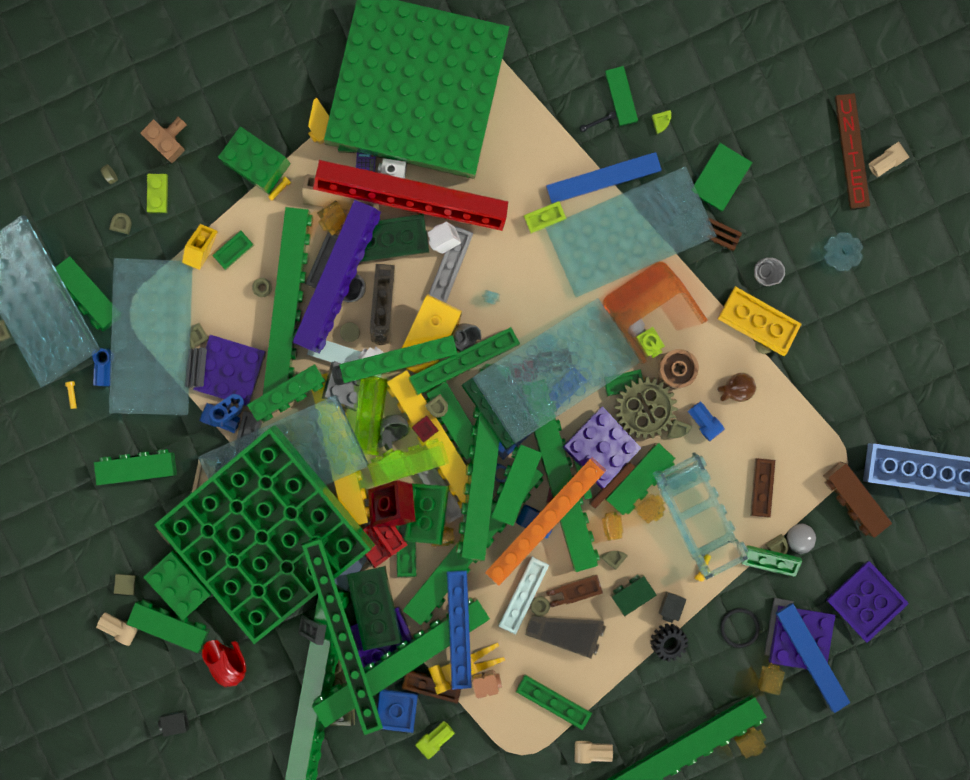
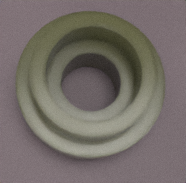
M259 278L254 281L252 290L258 297H266L271 293L272 285L269 280ZM261 284L266 286L264 291L259 290Z

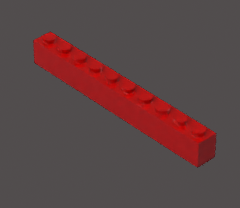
M319 160L313 190L500 231H503L509 203L500 199Z

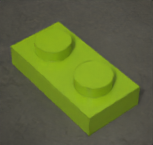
M148 174L147 212L167 213L168 175Z
M558 201L524 215V219L530 234L566 220V216Z

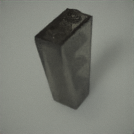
M376 264L370 334L371 342H375L377 345L391 343L395 265Z
M531 615L525 635L591 659L592 655H596L600 644L597 641L599 636L603 637L606 626L603 625L604 621L598 618Z

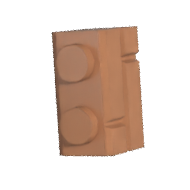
M493 669L485 671L484 674L480 672L472 676L475 695L478 699L487 697V694L489 696L496 695L499 692V688H502L500 674H496Z

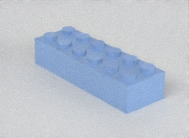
M868 444L863 482L970 497V458L880 444Z

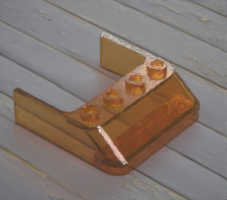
M656 262L607 295L603 300L604 310L641 364L646 363L647 360L628 334V328L677 294H682L701 324L708 321L682 281L664 262Z

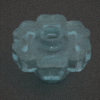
M838 233L836 237L829 238L824 246L825 251H827L824 259L827 261L828 266H835L837 271H849L851 266H858L863 258V255L860 253L863 245L858 238H852L850 233Z

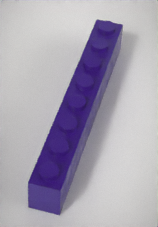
M357 200L353 201L293 343L319 354L325 347L326 338L333 329L335 317L341 310L342 301L349 292V285L352 279L356 276L358 264L363 259L365 248L372 239L375 225L379 223L381 211Z

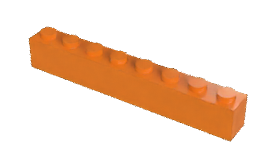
M593 457L590 458L485 573L500 586L607 470Z

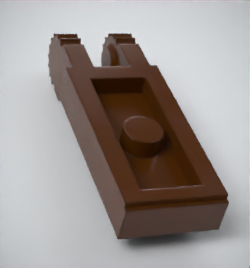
M597 574L546 591L547 596H553L560 592L564 596V599L552 601L550 603L551 607L562 604L567 605L603 594Z

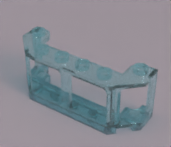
M694 452L692 457L667 470H658L653 473V476L692 559L695 560L700 573L707 580L747 560L746 552H748V549L743 541L739 542L735 538L733 533L735 531L734 525L730 520L727 521L725 517L727 511L722 503L719 504L717 500L719 494L714 486L711 487L709 483L711 478L704 468L707 464L702 455L699 456ZM694 462L692 466L665 478L666 475ZM693 471H697L709 498L680 512L668 484ZM710 507H714L726 530V534L697 548L685 520ZM728 543H733L740 557L710 571L703 556Z

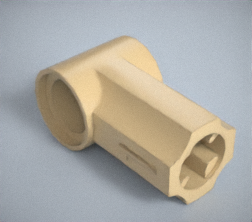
M899 142L868 164L873 175L879 177L909 158Z
M106 612L102 615L96 627L114 636L116 641L130 646L138 629L127 625L128 621H121Z
M575 741L574 762H612V744Z

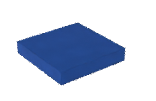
M386 689L379 692L377 711L383 729L414 732L418 693Z

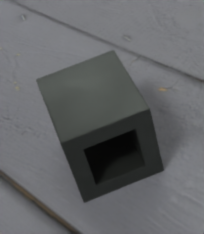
M666 591L659 610V614L663 616L662 619L671 623L674 620L679 621L687 599Z
M186 710L163 714L160 717L158 727L160 732H163V737L184 733L190 729Z

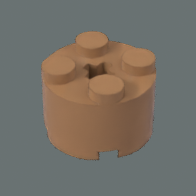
M682 349L666 353L658 363L660 380L666 386L674 389L691 385L699 371L696 357ZM675 364L677 366H682V369L680 370L681 374H679V372L674 371V369L676 368Z

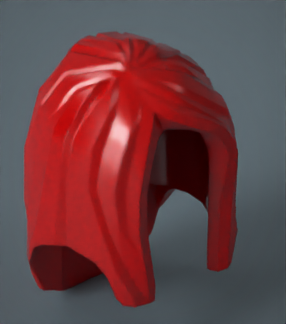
M211 640L206 642L201 650L202 658L208 666L211 675L218 684L224 687L238 685L244 679L246 673V663L236 641L231 642L234 647L233 649L224 646L218 640Z

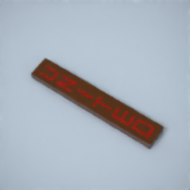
M855 93L836 95L835 103L850 209L869 207L870 200Z

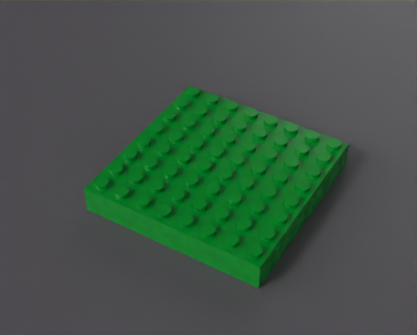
M357 0L324 137L325 145L380 158L404 161L407 164L475 179L510 26L399 0Z
M276 425L265 431L154 524L253 644L258 642L317 594L301 545L302 543L321 538L334 579L375 546L374 542Z

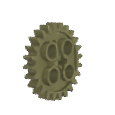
M646 376L644 382H642L640 377H638V383L630 380L632 386L624 385L626 391H619L622 398H616L620 404L614 407L620 411L615 413V415L622 417L618 420V423H625L622 427L623 430L630 428L629 435L635 431L636 438H639L640 434H642L643 438L646 439L647 435L650 434L651 438L654 439V433L656 432L661 436V429L668 431L666 425H673L670 418H676L672 414V411L678 410L677 407L672 406L677 402L676 399H671L674 393H667L670 389L669 386L662 388L664 385L663 381L656 384V378H653L651 382L648 376ZM649 390L655 392V396L651 400H647L645 397L646 392ZM638 393L642 395L644 402L649 406L648 409L655 420L654 423L651 422L648 414L642 410L644 406L637 396ZM632 399L638 401V405L634 409L628 407V403ZM662 407L664 409L663 414L659 417L655 416V409ZM645 416L647 422L642 426L638 425V418Z

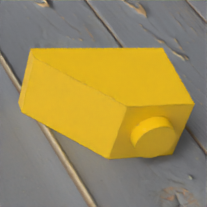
M317 98L313 100L308 125L310 132L308 134L314 143L318 141L319 144H322L329 115Z
M200 224L185 245L182 263L200 270L209 256L218 231Z

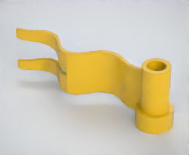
M498 643L470 654L471 675L505 661V658L502 657L474 664L475 661L499 646ZM451 663L440 667L438 664L428 668L436 687L434 688L437 695L451 689Z

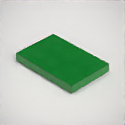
M719 143L690 193L722 212L753 162Z
M412 483L415 521L406 524L404 541L442 545L449 487Z

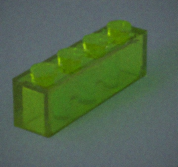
M372 376L361 379L352 453L379 455L378 441L381 436L380 426L384 414L388 379Z
M437 438L427 441L428 446L420 448L418 444L408 447L409 451L402 454L399 450L389 453L390 457L382 459V456L371 459V463L367 465L374 487L449 464L443 441L439 442Z

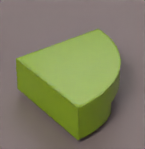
M671 110L652 115L656 134L663 132L668 127L671 120Z

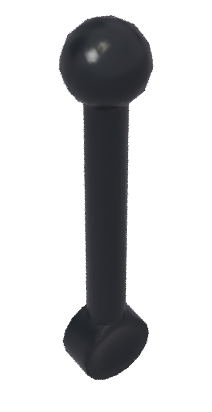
M612 111L606 117L587 125H581L579 129L581 132H585L588 128L608 119L614 120L616 113Z

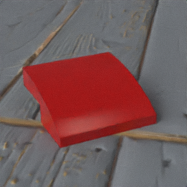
M371 524L363 529L375 544L365 554L373 568H376L407 546V543L395 526L371 527Z

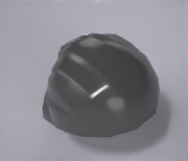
M394 414L382 419L380 426L381 436L378 441L379 448L384 446L388 451L393 448L392 442L400 440L408 434L409 424L404 417Z

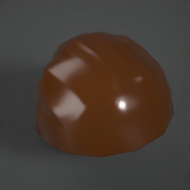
M737 373L727 380L725 386L718 387L717 390L724 393L721 396V401L731 398L738 402H745L753 397L757 387L752 376L747 373Z

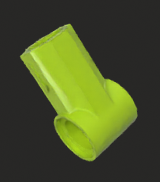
M443 721L429 734H425L415 746L427 759H430L455 732L448 723Z

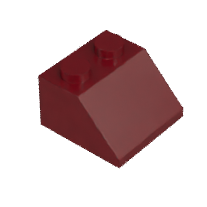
M395 480L368 489L371 527L401 526L415 521L412 483Z

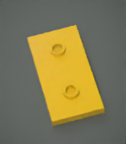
M736 286L733 288L717 318L782 356L787 354L801 326V323Z
M427 294L402 348L451 336L462 311ZM439 359L406 367V369L417 374L437 364Z

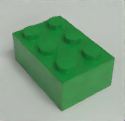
M241 126L218 156L223 164L267 194H270L291 164L285 156Z
M175 549L143 577L182 620L212 594Z

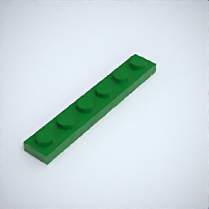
M512 327L408 379L418 396L519 346L520 342Z
M452 335L339 365L343 381L348 383L457 355L458 353Z

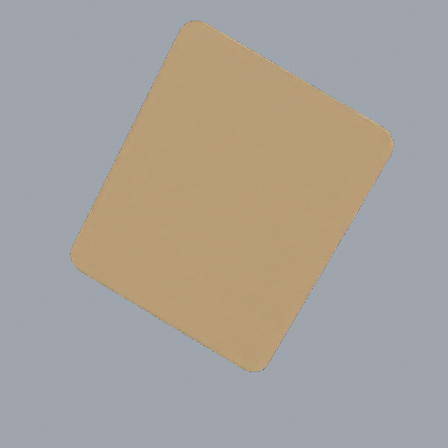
M502 59L475 179L407 164L405 179L509 202L503 231L424 214L428 241L430 240L428 232L446 221L454 227L457 226L473 233L446 302L462 311L455 328L462 323L477 326L481 330V340H477L475 342L477 344L512 327L520 342L519 346L446 381L471 424L475 425L476 418H473L475 405L461 385L477 375L479 369H482L485 364L494 363L498 366L509 367L507 383L527 410L520 386L544 379L545 383H549L551 389L572 369L534 373L533 368L534 380L515 381L513 362L533 361L532 354L570 350L572 368H575L587 382L556 410L557 412H554L555 419H559L562 430L559 431L560 436L565 438L566 442L602 406L617 422L622 418L615 415L620 410L614 407L620 404L616 398H622V395L617 394L607 397L604 377L641 369L644 381L646 376H648L650 382L653 378H656V384L661 381L658 375L660 359L666 353L676 349L692 353L699 364L698 375L691 385L680 389L670 388L667 392L674 393L671 399H676L677 402L672 406L678 408L677 411H672L676 418H670V421L673 422L676 419L692 426L691 430L682 437L669 438L667 435L671 425L667 424L668 431L661 429L662 435L660 436L656 432L654 433V439L651 438L650 434L647 435L646 439L643 438L642 434H640L639 438H636L635 431L630 435L641 447L629 461L634 466L656 443H660L676 458L673 461L675 465L668 472L664 471L660 475L662 479L655 486L651 485L647 489L649 493L643 500L638 499L634 503L636 507L629 515L626 513L621 515L605 499L594 509L589 502L601 490L596 483L590 488L592 498L585 500L582 496L584 505H581L582 512L587 513L589 523L586 524L587 529L592 531L594 537L592 546L594 550L597 549L600 560L597 561L598 566L579 572L574 571L559 521L553 528L549 538H543L504 582L498 586L485 572L526 529L518 525L515 520L513 526L507 524L501 533L496 532L492 537L495 540L488 549L486 548L485 560L478 561L476 564L472 562L468 567L470 569L467 574L468 598L474 599L476 597L490 620L469 633L470 654L498 643L499 646L475 661L474 664L502 657L505 658V661L480 671L484 674L485 671L493 669L496 674H500L502 688H499L498 694L492 696L487 694V697L478 699L472 683V688L461 689L459 703L498 746L506 752L527 755L537 753L549 746L572 724L515 692L525 674L589 710L654 652L651 648L650 640H653L651 638L652 634L656 635L655 629L659 631V626L665 627L667 623L671 625V622L663 620V616L659 614L666 591L687 599L680 620H674L672 623L681 628L749 567L741 564V558L747 545L768 550L765 544L780 534L784 536L790 528L795 526L833 492L824 483L826 479L823 475L840 461L848 465L846 447L838 434L766 354H762L756 349L755 341L752 338L717 319L723 309L721 303L615 185L560 202L566 220L530 234L524 215L551 205L546 185L600 168ZM310 137L287 158L291 164L272 191L283 181L282 178L284 176L291 181V184L287 185L273 201L268 198L270 194L255 186L209 226V228L217 230L218 233L209 256L200 270L182 263L183 249L146 281L134 295L129 313L131 327L138 339L202 411L206 403L217 405L224 399L185 387L188 349H192L189 341L193 327L200 323L208 337L213 335L266 351L251 402L261 397L264 388L285 207L309 209L310 215H313L312 226L308 228V234H311L310 245H306L308 263L304 264L303 272H306L307 281L328 231L339 236L350 210L303 204L306 174L316 175L319 160L356 168L357 153H339L337 147L325 145V142L319 144L316 141L314 143ZM376 157L377 173L379 163H383V158ZM381 204L379 210L381 211L380 220L422 214ZM241 230L254 246L225 270L212 255ZM428 242L429 253L359 263L357 274L361 275L364 279L366 292L356 302L348 303L342 301L341 310L335 317L333 329L329 332L326 341L360 352L364 348L368 350L370 347L372 349L377 347L384 353L401 349L426 295H429L445 253L441 254L433 250ZM259 278L269 280L272 285L271 293L266 297L255 295L252 290L255 280ZM302 283L301 291H304L303 302L299 303V310L302 311L301 321L315 291V288L305 283ZM261 284L259 286L260 291H264L266 289V286L264 284ZM630 308L632 311L637 310L645 324L644 328L648 330L654 327L665 345L661 349L663 353L654 358L651 355L646 357L635 337L632 338L631 334L628 335L621 323V314ZM297 321V328H296V329L299 328V326H300V324H301V321H300V322ZM351 322L359 327L360 335L357 340L347 342L341 337L340 330L345 323ZM208 341L204 342L196 348H206ZM298 344L294 345V348H297L296 360L292 361V367H295L294 376L314 364L318 367L321 374L329 373L331 362L307 355L309 349ZM564 354L536 358V360L543 361L567 358V355ZM449 357L439 359L438 363ZM560 362L537 365V369L566 366L568 363ZM675 364L676 368L674 369V371L679 372V374H681L680 370L682 369V366H677ZM406 368L383 373L381 378L375 376L367 377L358 411L342 406L343 413H347L349 424H346L348 432L351 431L354 443H351L352 450H356L358 456L356 466L362 472L363 480L360 481L361 486L366 489L367 499H365L366 507L369 506L368 489L395 480L423 484L410 461L406 462L409 470L394 480L392 477L387 478L378 464V461L384 458L382 454L387 452L384 446L378 447L382 419L394 414L400 415L406 420L409 419L406 412L402 414L396 405L399 403L396 396L392 398L387 390L389 386L387 382L407 370L410 376L416 374ZM737 373H747L753 377L757 388L752 398L745 402H738L731 398L726 401L720 400L724 393L719 392L717 389L718 387L725 386L731 376ZM438 386L422 393L423 397L427 399L428 396L426 394L432 391L433 389L437 388ZM649 390L645 394L647 400H651L655 396L653 390ZM310 391L302 401L297 403L295 400L289 404L290 408L281 413L278 410L272 414V419L265 423L262 421L259 436L270 427L276 425L338 499L313 394ZM638 393L637 396L644 406L642 410L648 414L651 422L654 423L655 420L648 409L649 406L644 402L642 395ZM632 399L628 403L630 409H634L638 405L636 399ZM700 401L725 428L722 433L710 442L701 433L700 427L687 412ZM231 403V407L235 406L237 408L238 404L234 405ZM243 405V410L238 415L241 420L244 411L251 412L248 406ZM662 407L656 408L654 411L655 416H661L664 409ZM641 416L637 420V424L641 426L647 422L645 416ZM445 424L441 425L445 432L448 431ZM410 426L409 432L405 437L392 442V449L394 451L398 449L399 452L404 451L408 458L422 449H425L427 453L430 452L426 445L422 447L417 439L418 435ZM217 427L234 447L239 427L235 433ZM533 432L521 445L539 451ZM452 441L454 447L457 448L456 442ZM513 452L504 460L498 455L497 463L506 467L508 465L512 466L514 458L511 456ZM570 456L573 467L570 468V471L573 476L576 475V469L574 466L573 459ZM463 457V459H464L468 464H470L471 458H469V459L466 460L465 457ZM540 458L536 469L544 474L541 477L544 480L537 489L535 487L529 492L531 496L525 504L542 511L549 504L546 502L549 484ZM755 458L776 460L771 518L750 516ZM434 462L436 468L439 469L440 467L437 462ZM503 468L498 469L496 477L500 480L505 479L504 473L506 470ZM445 478L444 481L447 484V486L450 485L448 480ZM494 482L493 498L497 495L500 482ZM454 495L457 502H459L460 500L458 496ZM463 515L449 524L446 521L442 545L416 542V577H397L396 554L377 566H386L394 607H400L412 637L417 631L428 629L430 627L429 624L434 620H442L446 617L445 614L448 612V593L443 597L446 599L439 609L435 607L431 612L433 617L427 624L423 622L419 625L403 609L461 539V534L458 533L460 522H463ZM368 523L361 524L359 526L362 529H364L368 525ZM609 551H621L628 555L616 570L605 562L601 556ZM705 554L711 556V559L703 576L704 581L701 582L694 577L699 572ZM532 556L549 564L534 598L543 596L547 598L549 603L554 600L564 599L562 592L553 596H547L546 591L561 587L560 585L598 575L603 594L567 605L550 606L548 613L543 616L535 615L529 606L516 635L498 626ZM367 560L360 571L373 569V567ZM638 574L640 576L643 574L657 596L624 617L610 596L613 594L612 590L621 584L624 587L630 583L628 580L634 575ZM450 646L424 662L427 667L431 668L438 664L440 667L450 664Z

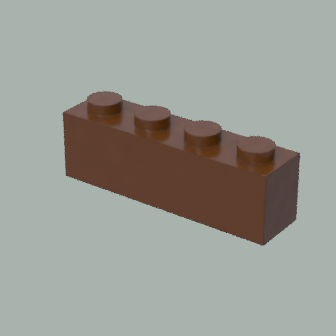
M840 461L823 475L826 479L824 482L831 491L834 490L838 495L836 499L842 506L846 505L849 509L848 515L854 521L857 520L861 525L859 529L865 536L869 535L875 538L892 524L847 463Z

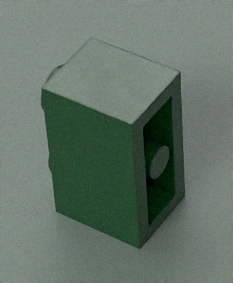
M638 574L634 575L628 580L630 583L624 587L621 584L612 590L613 594L610 596L624 617L657 596L643 574L640 576Z

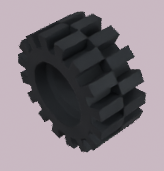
M672 623L671 625L665 624V627L659 626V631L655 629L656 635L652 634L651 638L653 640H650V644L658 657L664 661L666 659L667 662H671V659L673 661L677 660L676 656L681 658L682 655L680 653L686 652L684 647L688 648L686 643L688 638L685 633ZM675 637L674 643L671 646L663 647L667 639Z

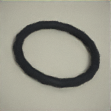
M736 608L729 611L723 617L720 632L723 639L729 645L735 648H744L751 645L757 639L760 632V624L757 617L751 611L744 608ZM737 612H744L750 615L756 625V632L753 638L744 644H736L730 641L724 631V624L727 618Z

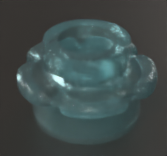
M485 290L484 295H482V297H485L484 302L495 304L496 301H500L499 293Z

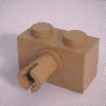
M179 117L167 129H163L153 119L141 132L171 163L185 151L175 140V136L187 126Z

